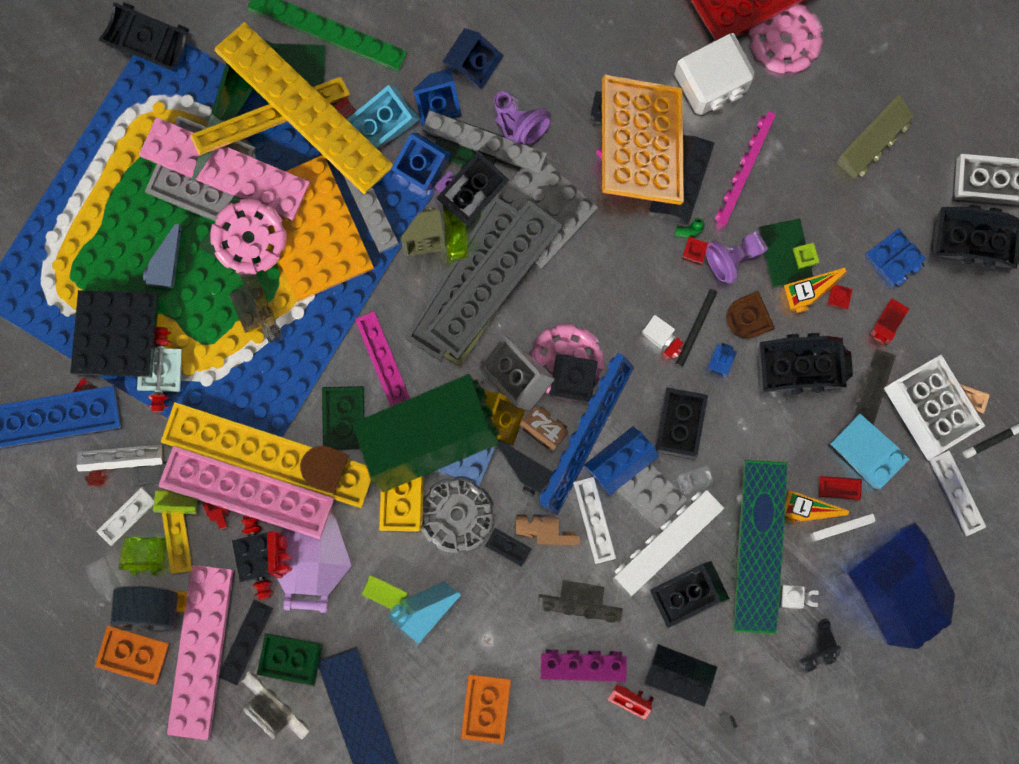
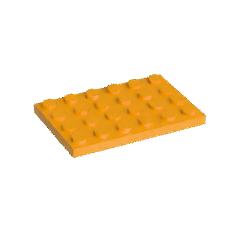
M609 75L603 76L602 193L678 205L684 202L682 88Z
M319 156L285 171L310 182L294 221L280 216L283 220L281 222L283 229H286L287 241L285 250L281 251L279 262L296 301L300 302L373 270L372 262L325 156ZM273 225L267 226L269 234L276 232Z

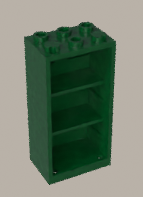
M470 374L464 375L352 423L369 477L383 493L500 444L497 437L500 435L499 429L492 420L494 414L491 407L487 406L485 401L488 399L478 380H474Z

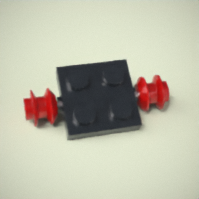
M246 515L239 522L245 525L241 532L250 535L245 538L232 540L239 581L245 582L256 579L257 582L252 585V587L257 588V593L254 597L258 596L259 600L271 598V593L275 591L270 590L269 586L273 582L264 580L266 579L265 577L271 576L268 573V532L257 534L262 529L261 526L257 525L259 519Z

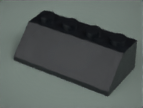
M683 135L684 202L678 205L652 200L649 213L689 225L715 142L696 136Z

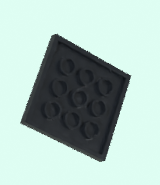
M78 290L70 373L74 375L152 378L160 294Z

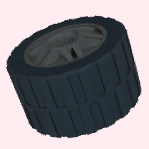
M147 586L115 588L113 590L111 625L116 628L140 632L173 630L176 626L178 594L175 591Z

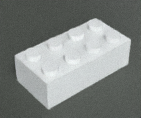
M960 154L956 161L954 200L1019 205V159Z

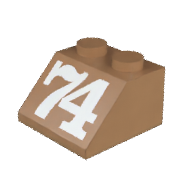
M535 406L520 423V429L551 453H554L568 435L569 431L566 430L568 426L559 419L554 421L550 418L551 413L542 406L540 408Z

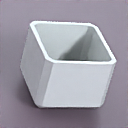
M734 33L728 34L683 57L677 62L674 73L694 112L700 115L711 110L716 111L730 100L734 102L743 96L742 94L748 92L755 74Z

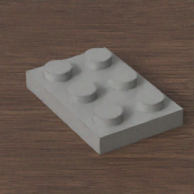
M651 463L617 490L657 529L687 500Z

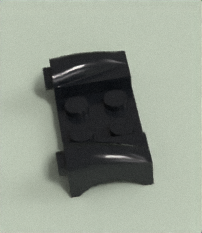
M114 2L108 26L98 41L177 73L192 37V34L189 33L190 29L179 24L177 27L137 12L134 10L135 6L123 2L122 5Z

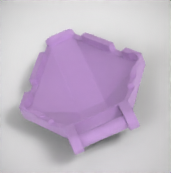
M331 508L321 539L286 528L281 533L287 540L286 553L292 556L291 560L286 561V565L293 567V570L287 572L283 578H277L285 592L284 610L305 609L319 610L320 613H327L328 596L352 567L333 508ZM292 594L321 596V602L292 600Z

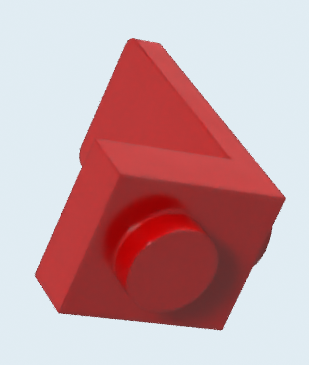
M892 298L870 334L878 342L889 344L896 335L895 332L909 311V308Z

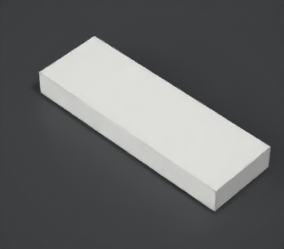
M141 487L96 532L110 546H113L153 507L154 498Z
M870 514L813 532L810 535L812 541H817L874 523L876 520L874 514Z

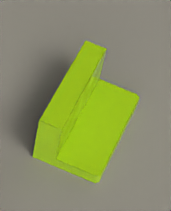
M155 490L153 511L154 513L197 514L198 499L173 491Z
M369 575L368 582L361 595L392 609L402 600L407 599L409 594Z

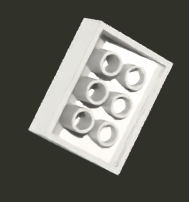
M942 355L884 388L927 460L985 427Z

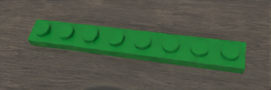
M250 0L247 9L397 71H400L407 55V51L284 0Z

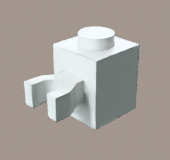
M783 585L780 589L779 608L802 609L804 608V603L810 607H818V603L810 601V596L818 595V591L813 590L804 593L805 587Z

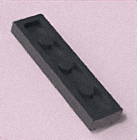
M255 599L253 600L220 670L219 678L238 686L274 608Z

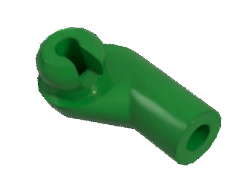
M695 218L694 222L688 227L676 226L675 236L695 238L704 230V220L702 218Z

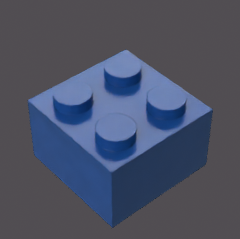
M411 133L390 170L424 191H429L434 188L452 154L421 134Z

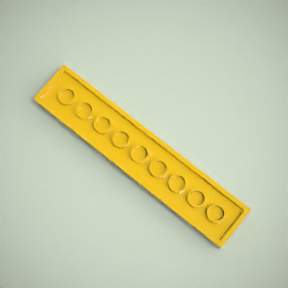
M245 22L215 47L214 51L364 195L390 171L393 164Z
M175 402L161 439L163 444L175 446L292 484L361 509L371 483L366 465L348 459L334 495L314 488L303 479L300 471L303 456L313 447Z

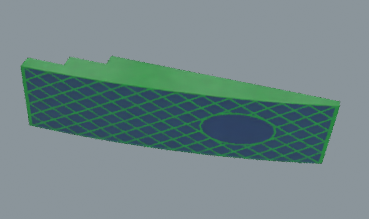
M745 459L735 581L734 631L777 634L788 462Z

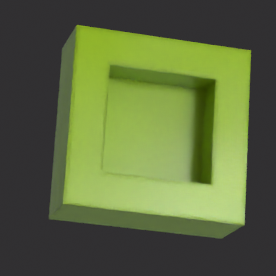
M814 243L793 248L798 269L820 263Z

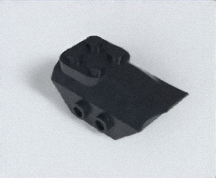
M974 204L969 205V207H941L935 224L934 255L962 260V263L967 265H974L976 262L982 263V266L986 268L1000 266L1017 269L1019 263V218L1009 213H1004L999 208L986 210L982 209V206Z
M809 333L807 337H799V334L786 335L787 338L760 342L758 365L763 392L791 391V394L804 393L803 390H812V393H823L824 389L847 388L846 382L853 377L851 351L843 345L842 337L820 336V333Z

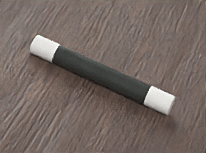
M1019 424L963 451L964 456L968 459L1018 434Z

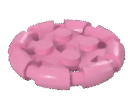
M799 3L786 10L788 15L781 17L780 13L771 18L772 23L769 26L763 22L749 30L751 50L756 59L762 61L769 70L783 74L789 71L796 73L809 67L811 61L819 56L824 40L821 38V32H823L822 25L815 13H810L805 5ZM800 16L807 20L804 24L798 20ZM782 33H789L792 40L785 43L781 40L780 35ZM813 33V39L807 40L808 34ZM759 36H765L766 42H761ZM803 49L808 53L806 56L800 54ZM768 51L774 55L772 59L766 55ZM791 57V63H784V58Z
M242 199L238 203L228 204L217 214V220L211 227L210 240L211 245H214L216 251L214 254L226 268L230 267L239 274L254 275L261 270L267 271L279 261L281 251L285 250L287 234L286 229H283L281 223L283 222L282 218L271 206L267 207L261 204V201L254 199ZM243 210L245 216L238 218L236 212ZM257 211L264 214L262 220L255 216ZM225 222L231 224L229 230L222 228ZM273 225L276 232L269 234L267 226ZM251 231L255 236L254 241L250 243L245 242L243 233ZM228 240L229 248L224 249L222 241ZM269 243L275 246L272 252L266 250ZM235 254L243 257L241 263L233 260ZM259 256L261 262L254 264L252 258Z
M563 323L555 325L556 327L550 330L547 328L538 335L533 342L535 345L533 350L529 352V355L543 367L546 366L552 376L556 354L596 360L598 364L594 386L600 379V371H603L604 354L603 350H600L598 346L599 341L589 330L578 328L576 324ZM559 335L561 340L554 343L552 337ZM572 335L580 337L578 343L571 340ZM590 347L593 354L587 356L584 349ZM542 348L548 350L546 357L540 355ZM550 385V386L548 387V389L545 391V392L548 393V394H549V392H550L551 385Z

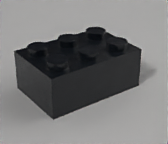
M666 387L655 449L658 453L690 459L698 457L708 400L707 394Z

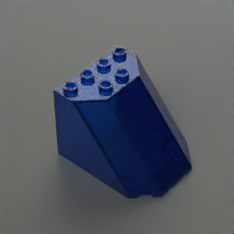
M913 522L901 527V532L850 571L841 573L836 578L887 645L919 649L925 642L930 641L939 634L942 629L951 625L955 593L929 539L917 523Z

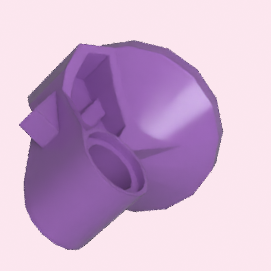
M501 91L494 97V105L498 114L495 121L502 127L507 139L517 144L529 146L539 140L548 129L551 122V113L546 108L519 111L518 99L512 94ZM506 98H509V103H508V105H506V106L504 107V106H503L504 100H505Z
M755 231L743 238V243L740 247L727 246L716 240L708 243L706 256L709 265L721 281L728 284L735 282L741 260L757 257L768 250L759 231Z

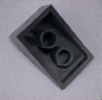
M476 151L436 199L468 226L509 179L479 151Z
M499 439L500 444L495 446L520 486L523 487L522 491L531 497L534 494L539 496L552 471Z
M712 561L702 563L650 590L667 628H671L730 599Z

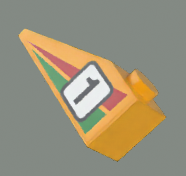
M846 268L784 285L790 309L792 311L796 310L797 313L808 311L809 306L814 305L847 275Z
M788 490L786 492L785 522L795 524V521L805 522L844 517L849 513L846 509Z

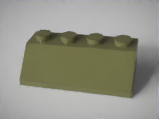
M899 94L841 154L836 162L852 178L855 179L858 175L863 177L870 169L868 165L873 160L877 162L884 155L882 150L886 146L891 147L898 140L896 135L900 131L905 133L912 125L910 121L914 115Z
M434 207L425 208L422 210V213H418L401 237L405 256L446 249L439 209L435 210Z

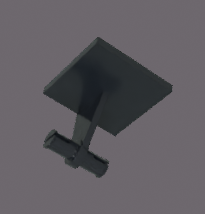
M824 618L818 624V653L800 659L798 664L799 672L803 670L805 673L817 669V665L822 663L830 665L837 661L836 658H839L841 647L836 644L830 629L831 623L828 619Z

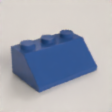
M632 426L584 464V467L610 496L657 459L659 455L644 434Z

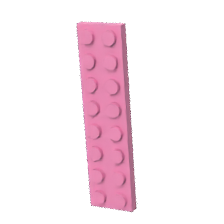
M156 117L139 156L192 178L199 154L190 138L193 132ZM226 146L214 150L196 178L201 183L232 196L236 195L240 199L261 201V204L267 207L271 206L280 216L294 221L310 185L309 181Z
M175 446L172 448L159 482V487L317 539H321L334 502V498Z
M192 565L167 735L210 740L234 570Z

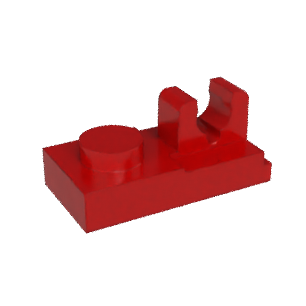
M276 531L268 532V573L281 579L287 572L293 570V567L286 565V561L291 560L292 556L286 553V537Z
M616 684L608 701L646 720L653 708L651 705L654 697L650 696L648 701L641 697L643 691L640 690L635 695L628 688Z

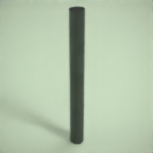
M709 290L682 348L683 350L675 363L676 365L684 366L717 295V291Z

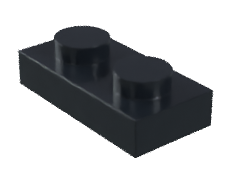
M497 528L493 530L485 545L486 548L520 567L523 566L532 550L529 546Z

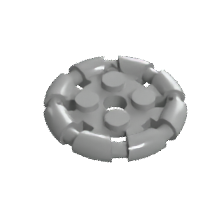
M456 477V479L448 480V478L443 479L429 488L430 492L427 496L423 497L422 532L430 543L434 542L440 550L450 553H458V551L466 550V552L480 546L484 542L483 539L486 535L490 534L495 521V514H493L492 506H494L488 492L484 488L478 487L473 480ZM457 487L458 494L450 495L449 488ZM470 491L476 495L473 500L466 496ZM437 495L442 498L438 505L433 502ZM484 507L485 515L478 516L477 508ZM454 509H460L463 512L461 520L455 521L451 518V512ZM436 514L437 522H430L429 515ZM475 525L481 528L477 535L471 531ZM440 530L447 534L444 539L437 535ZM464 535L465 542L456 543V536Z

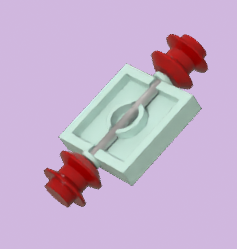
M157 327L156 348L154 351L152 378L138 377L137 382L138 391H154V393L147 397L152 400V403L147 406L151 408V412H164V409L168 408V406L164 405V400L169 399V397L163 394V392H180L182 349H165V346L172 343L167 340L168 335H171L172 332H169L166 327Z

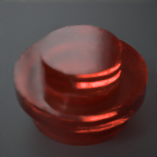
M101 471L88 472L89 476H85L88 486L105 484L104 479H106V475L101 474Z

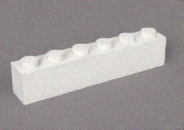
M708 490L704 493L699 491L692 497L693 503L688 508L684 505L676 513L678 517L673 522L669 519L661 527L663 532L660 535L656 536L653 534L645 542L648 546L643 551L638 548L630 556L632 561L627 566L623 563L614 571L617 574L614 579L630 596L636 593L724 509Z

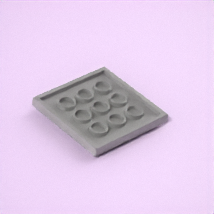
M180 116L177 117L174 124L193 133L207 128ZM239 140L226 145V147L250 157L255 152V147ZM156 165L145 192L216 222L217 214L234 197L197 180L192 182V178L164 166Z
M546 160L540 174L521 168L496 195L497 198L518 211H521L528 200H530L562 225V228L534 262L541 269L546 266L598 209L591 200ZM489 204L480 212L481 215L484 214Z

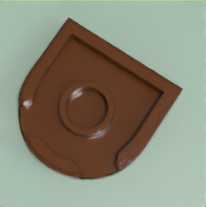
M759 291L737 299L730 305L727 311V326L739 338L752 339L775 329Z
M327 446L311 448L301 460L300 471L303 479L310 486L334 495L349 454Z

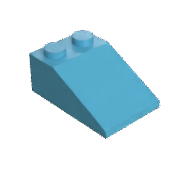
M387 85L351 115L347 121L373 146L379 149L407 131L420 120V117L397 86Z
M860 413L830 443L876 489H881L909 460L889 438Z
M444 581L402 600L392 608L391 614L388 617L419 644L461 595Z

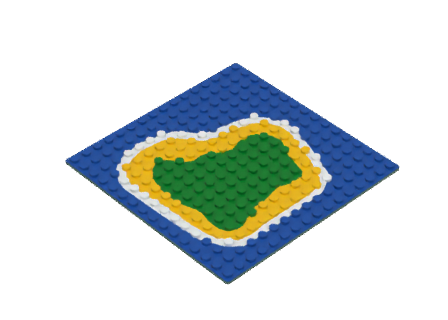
M190 43L177 73L133 55L1 260L0 316L72 360L78 290L158 293L160 295L157 327H166L169 332H172L167 338L172 343L165 346V349H182L180 392H163V394L169 397V399L164 400V405L168 406V408L164 409V412L158 413L169 419L175 402L283 438L349 332L355 319H357L401 248L402 235L417 214L422 213V210L425 209L434 191L433 189L424 191L392 170L372 187L399 244L379 253L343 174L325 157L374 269L297 302L279 261L267 271L261 270L254 275L236 273V270L232 271L230 268H226L220 261L199 247L211 230L212 224H215V221L145 192L157 164L140 157L139 154L156 117L175 124L177 117L180 116L207 127L225 64ZM254 89L237 116L266 106L269 103ZM288 121L239 140L255 147L252 158L283 171L322 156ZM179 224L182 231L174 290L149 287L146 281L143 280L144 269L148 268L149 261L173 226ZM269 243L266 250L272 252L274 248ZM259 256L252 258L254 264L261 262ZM99 376L148 406L152 403V400L147 397L154 393V391H138V377Z

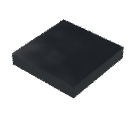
M556 354L553 370L555 380L551 384L549 396L589 402L593 394L598 361Z

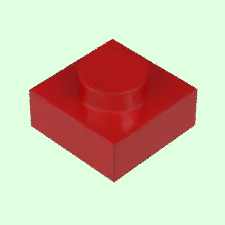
M689 237L682 258L702 264L708 243Z
M840 285L833 286L830 290L827 305L848 310L853 289Z
M677 337L665 349L662 355L667 360L671 356L675 359L683 350L681 346L684 342Z

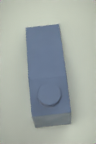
M179 224L173 226L149 261L148 268L144 269L143 280L146 281L149 287L174 290L182 231Z

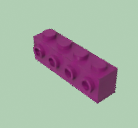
M546 649V653H541L540 679L626 682L627 656H622V652L609 651V655H601V651H588V655H580V650H567V654H558L556 649Z

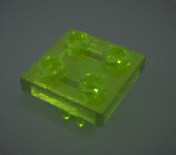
M124 538L119 559V570H130L131 575H136V570H152V575H157V570H162L167 547L166 538Z

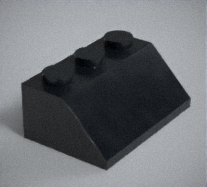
M657 644L643 684L705 707L714 682L717 666Z

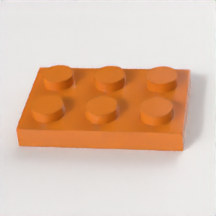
M107 626L95 667L157 685L169 643Z
M468 675L461 739L504 743L510 679Z

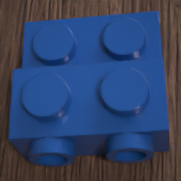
M900 228L865 254L891 287L896 283L898 286L908 279L906 275L912 270L914 273L918 272L925 266L923 262L926 260L917 246L908 240Z

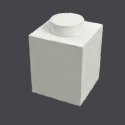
M654 315L641 335L662 349L664 345L669 346L674 340L675 336L673 333L675 329Z

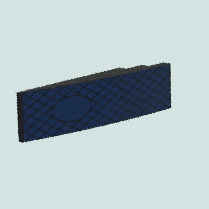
M354 647L320 659L318 668L352 764H399L358 648Z

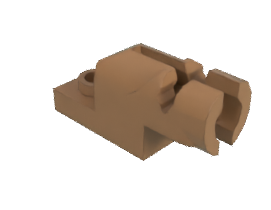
M516 514V535L532 538L537 536V545H580V536H575V532H563V535H559V518L553 515H533V521L529 523L527 515Z

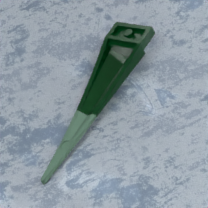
M263 39L274 51H276L278 45ZM227 62L207 128L235 118L254 90ZM214 150L198 156L191 179L192 182L196 180Z

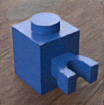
M725 343L717 344L707 370L726 378L737 353L733 350L734 347Z

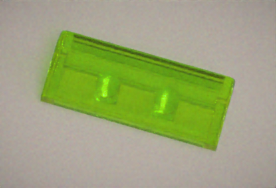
M443 205L447 263H452L468 258L466 225Z

